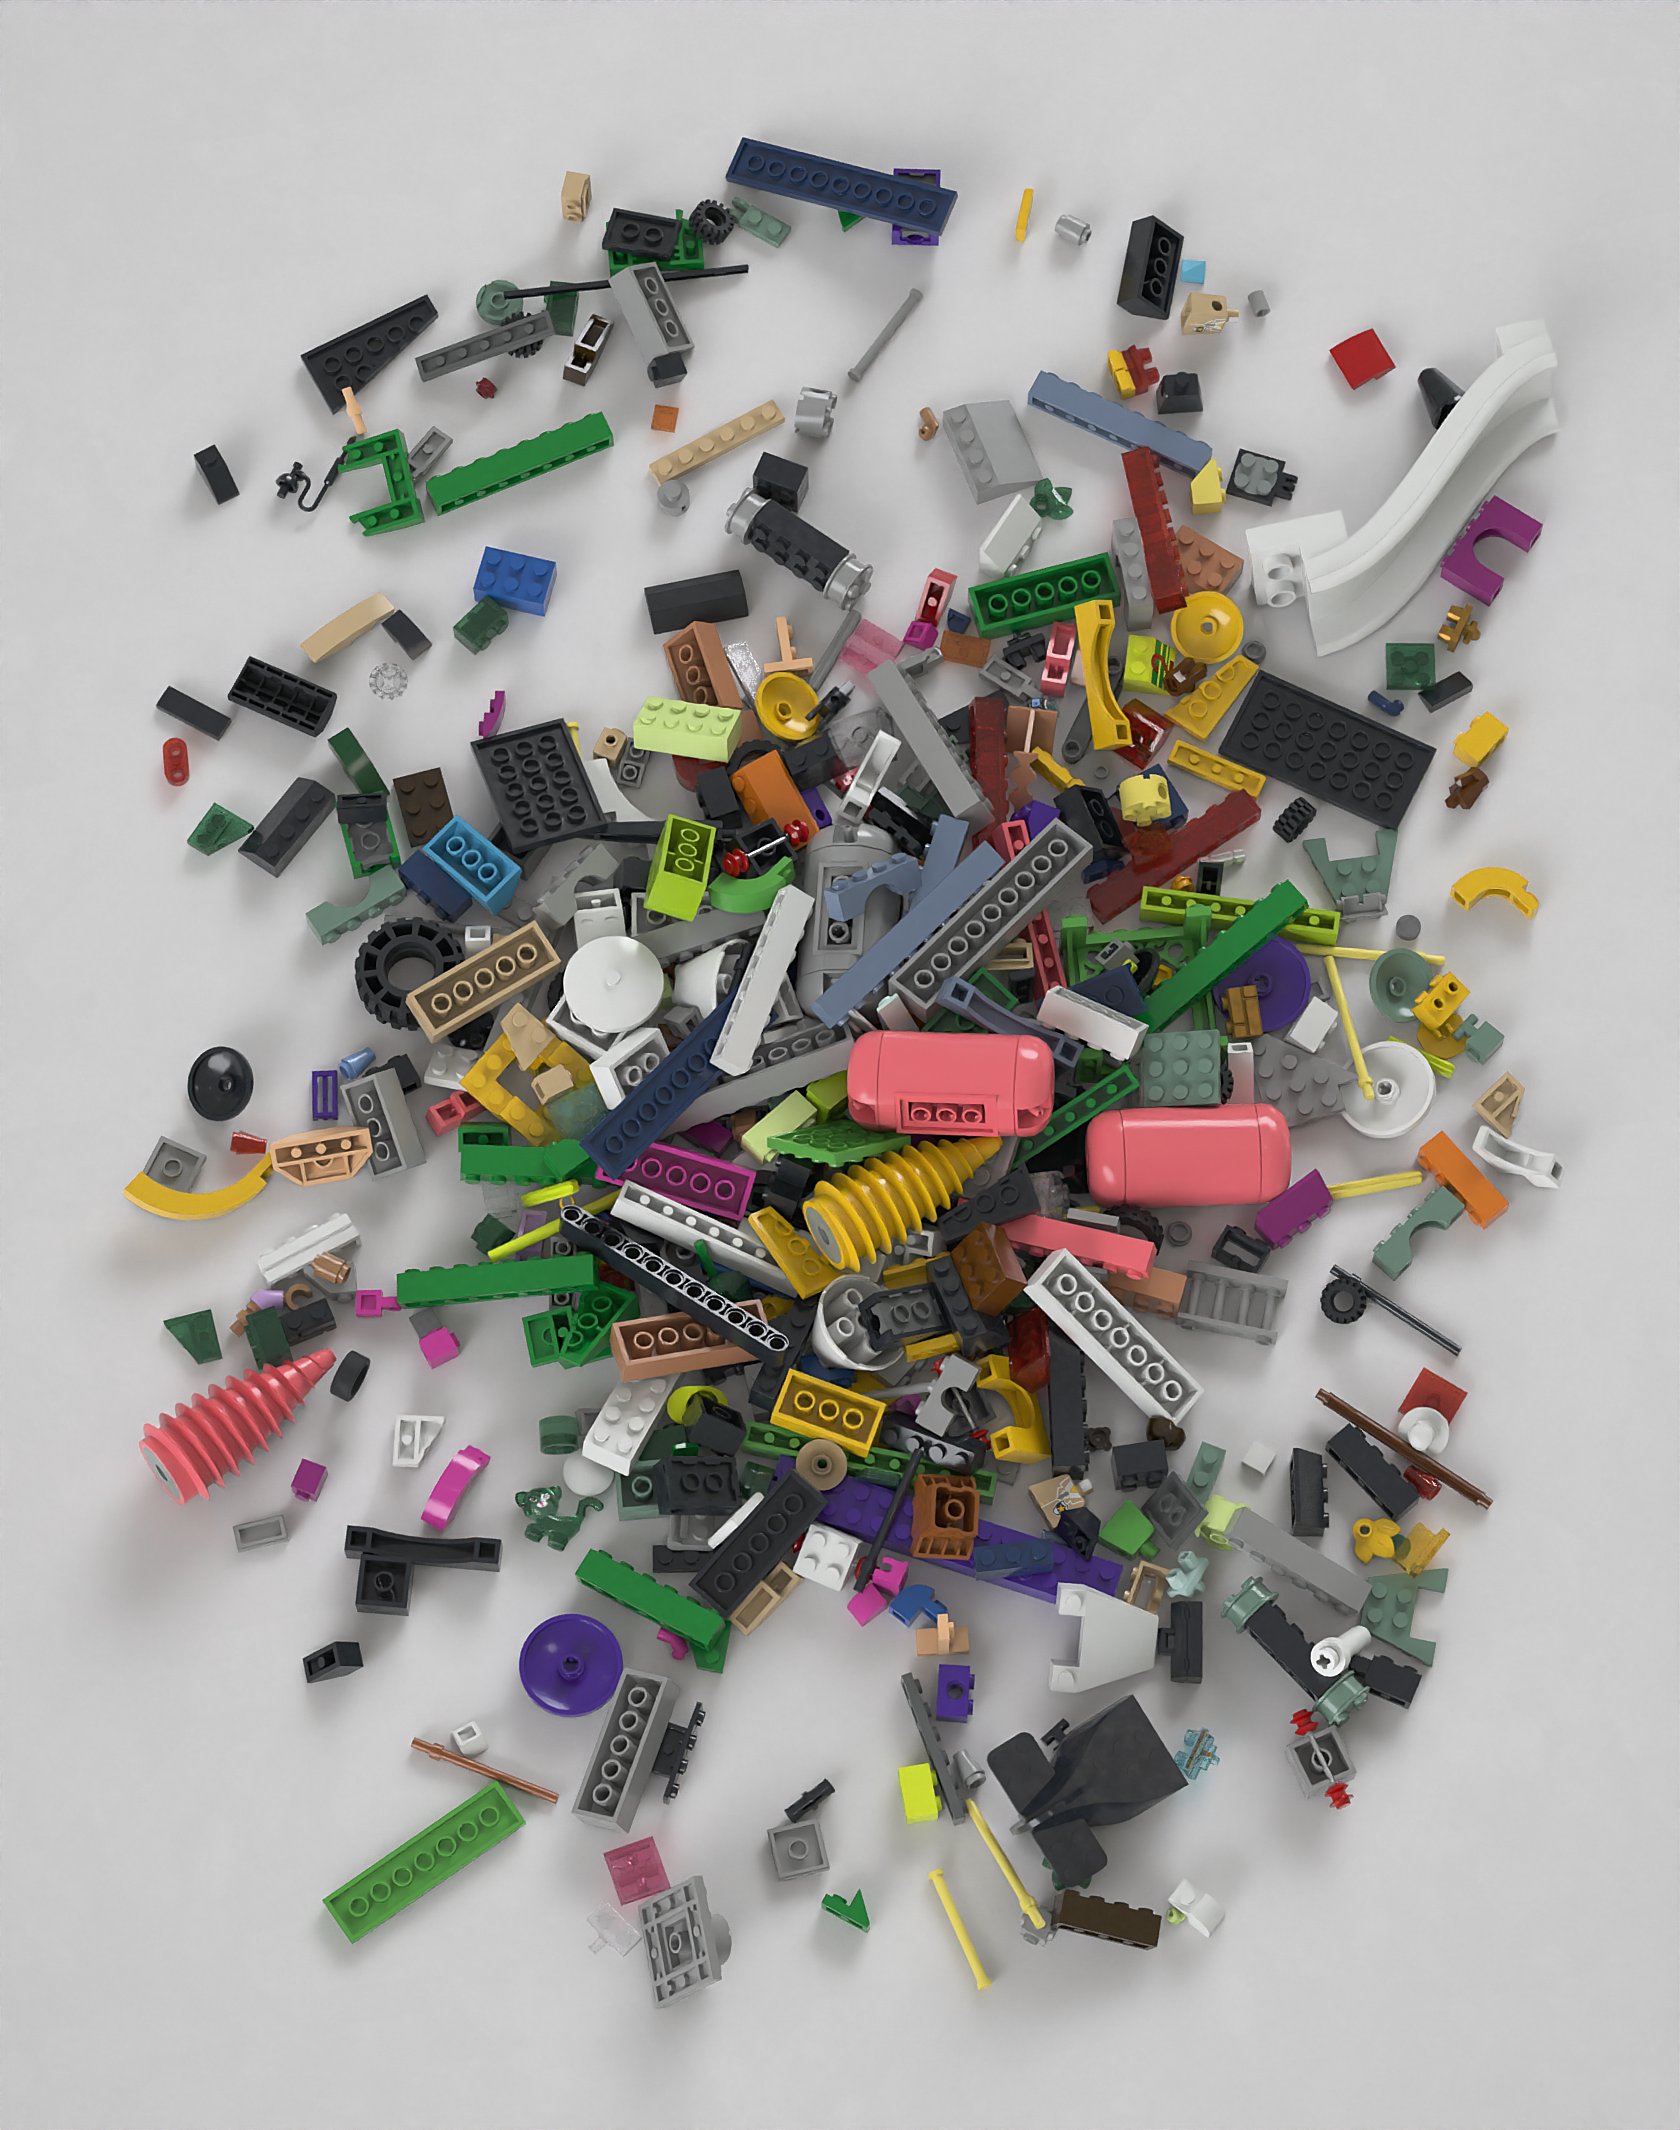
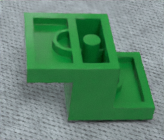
M571 1305L522 1318L530 1362L533 1368L559 1362L565 1370L577 1367L559 1358L567 1332H570L573 1323V1315L576 1313ZM611 1345L586 1364L614 1357Z

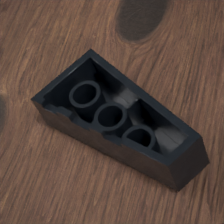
M635 856L623 858L613 876V889L619 888L621 901L622 899H632L631 893H646L652 860H641ZM710 865L705 892H708L707 887L720 875V868H714Z

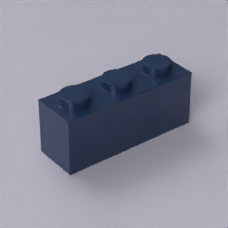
M419 849L398 868L399 878L405 888L415 891L417 898L424 905L427 906L429 904L435 909V914L442 921L448 920L450 923H455L473 905L472 895Z
M1050 1538L973 1547L972 1557L976 1581L1053 1571L1054 1560Z

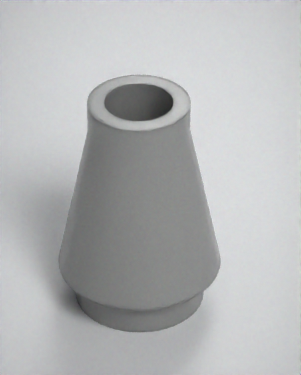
M966 1749L960 1750L953 1755L963 1786H967L969 1790L981 1786L986 1781L985 1771L968 1754Z

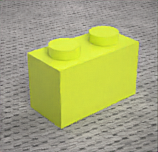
M929 1763L898 1768V1778L907 1825L937 1820L938 1811H942L940 1795L935 1796L933 1786L938 1785L935 1770L930 1771Z

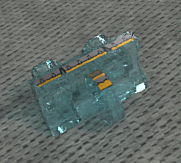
M1201 1727L1200 1731L1187 1730L1184 1743L1192 1748L1189 1754L1178 1751L1174 1758L1179 1769L1184 1771L1188 1778L1196 1780L1201 1769L1207 1771L1210 1764L1218 1765L1220 1762V1758L1215 1755L1218 1748L1213 1745L1215 1738L1209 1734L1208 1729Z

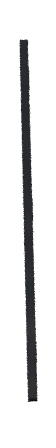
M749 265L665 273L661 275L665 282L748 273ZM608 280L504 291L503 295L505 300L607 289L611 288Z

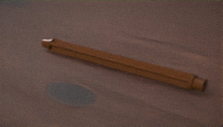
M1320 1388L1315 1398L1323 1402L1322 1405L1336 1412L1475 1503V1505H1481L1488 1510L1494 1501L1486 1496L1484 1491L1470 1484L1425 1453L1416 1450L1411 1444L1349 1405L1332 1392L1328 1393Z

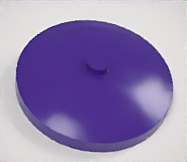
M1275 936L1211 991L1218 1010L1229 1020L1227 1011H1223L1221 1005V996H1225V990L1256 985L1263 1033H1269L1286 1027L1303 1011L1310 995L1311 976L1308 965L1299 950L1285 939Z
M580 1614L558 1615L538 1625L527 1637L519 1658L520 1678L529 1698L544 1711L556 1716L569 1718L585 1716L602 1708L614 1696L623 1672L622 1652L613 1633L598 1620Z

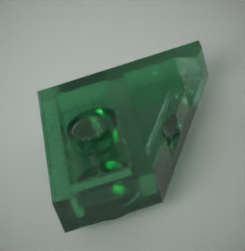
M214 802L187 839V843L209 856L253 832L254 825Z
M211 1309L163 1321L165 1328L171 1332L178 1343L186 1349L198 1365L223 1359Z

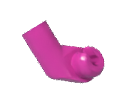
M660 1627L657 1639L670 1643L673 1649L672 1657L676 1660H683L685 1654L688 1653L685 1639Z

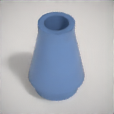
M367 1047L362 1051L341 1059V1063L338 1064L339 1071L348 1081L357 1079L376 1060V1056Z

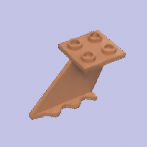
M1009 705L1003 752L1014 753V756L1020 762V765L1011 772V778L1017 784V788L1011 791L1008 800L1015 807L1014 812H1017L1024 805L1033 801V795L1027 789V786L1036 779V773L1030 767V763L1036 760L1039 754L1031 752L1038 746L1042 751H1046L1052 756L1057 711Z

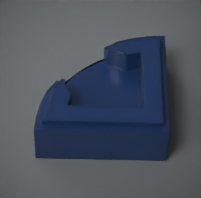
M950 608L947 616L948 629L954 638L961 641L972 618Z

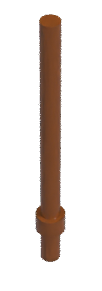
M415 1737L412 1741V1748L429 1754V1757L439 1761L442 1759L554 1804H556L559 1798L558 1793L444 1749L445 1746L438 1743L431 1744Z

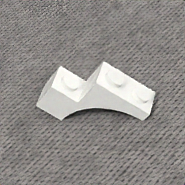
M881 730L878 732L844 795L837 814L859 824L901 741Z
M1480 1126L1472 1147L1498 1173L1522 1174L1534 1186L1560 1188L1567 1169V1165L1555 1154L1520 1146L1500 1136L1489 1127Z

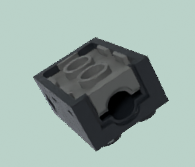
M934 1282L876 1292L858 1304L875 1352L938 1338L951 1329Z

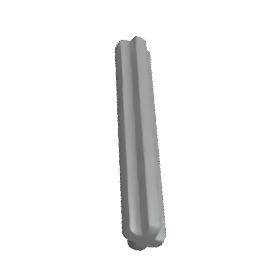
M854 609L849 611L807 683L814 692L819 691L861 620L860 612Z

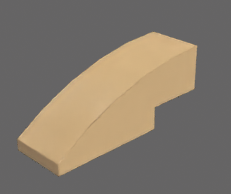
M781 1561L768 1577L755 1587L728 1619L746 1636H749L788 1598L805 1578L792 1572L793 1567L786 1561Z

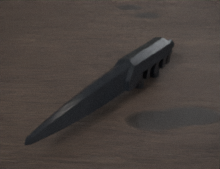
M666 820L608 822V830L578 838L657 845ZM692 820L716 828L712 856H714L715 845H718V848H723L724 838L732 839L736 835V829H724L722 820Z

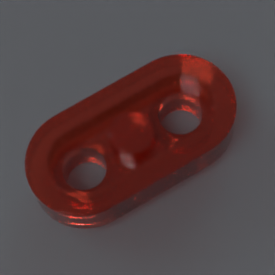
M171 738L163 745L164 773L169 784L182 786L190 778L188 749L182 739ZM173 751H180L178 755H172ZM175 773H181V774H182V775H181L180 777H178V778L174 777V774H175Z

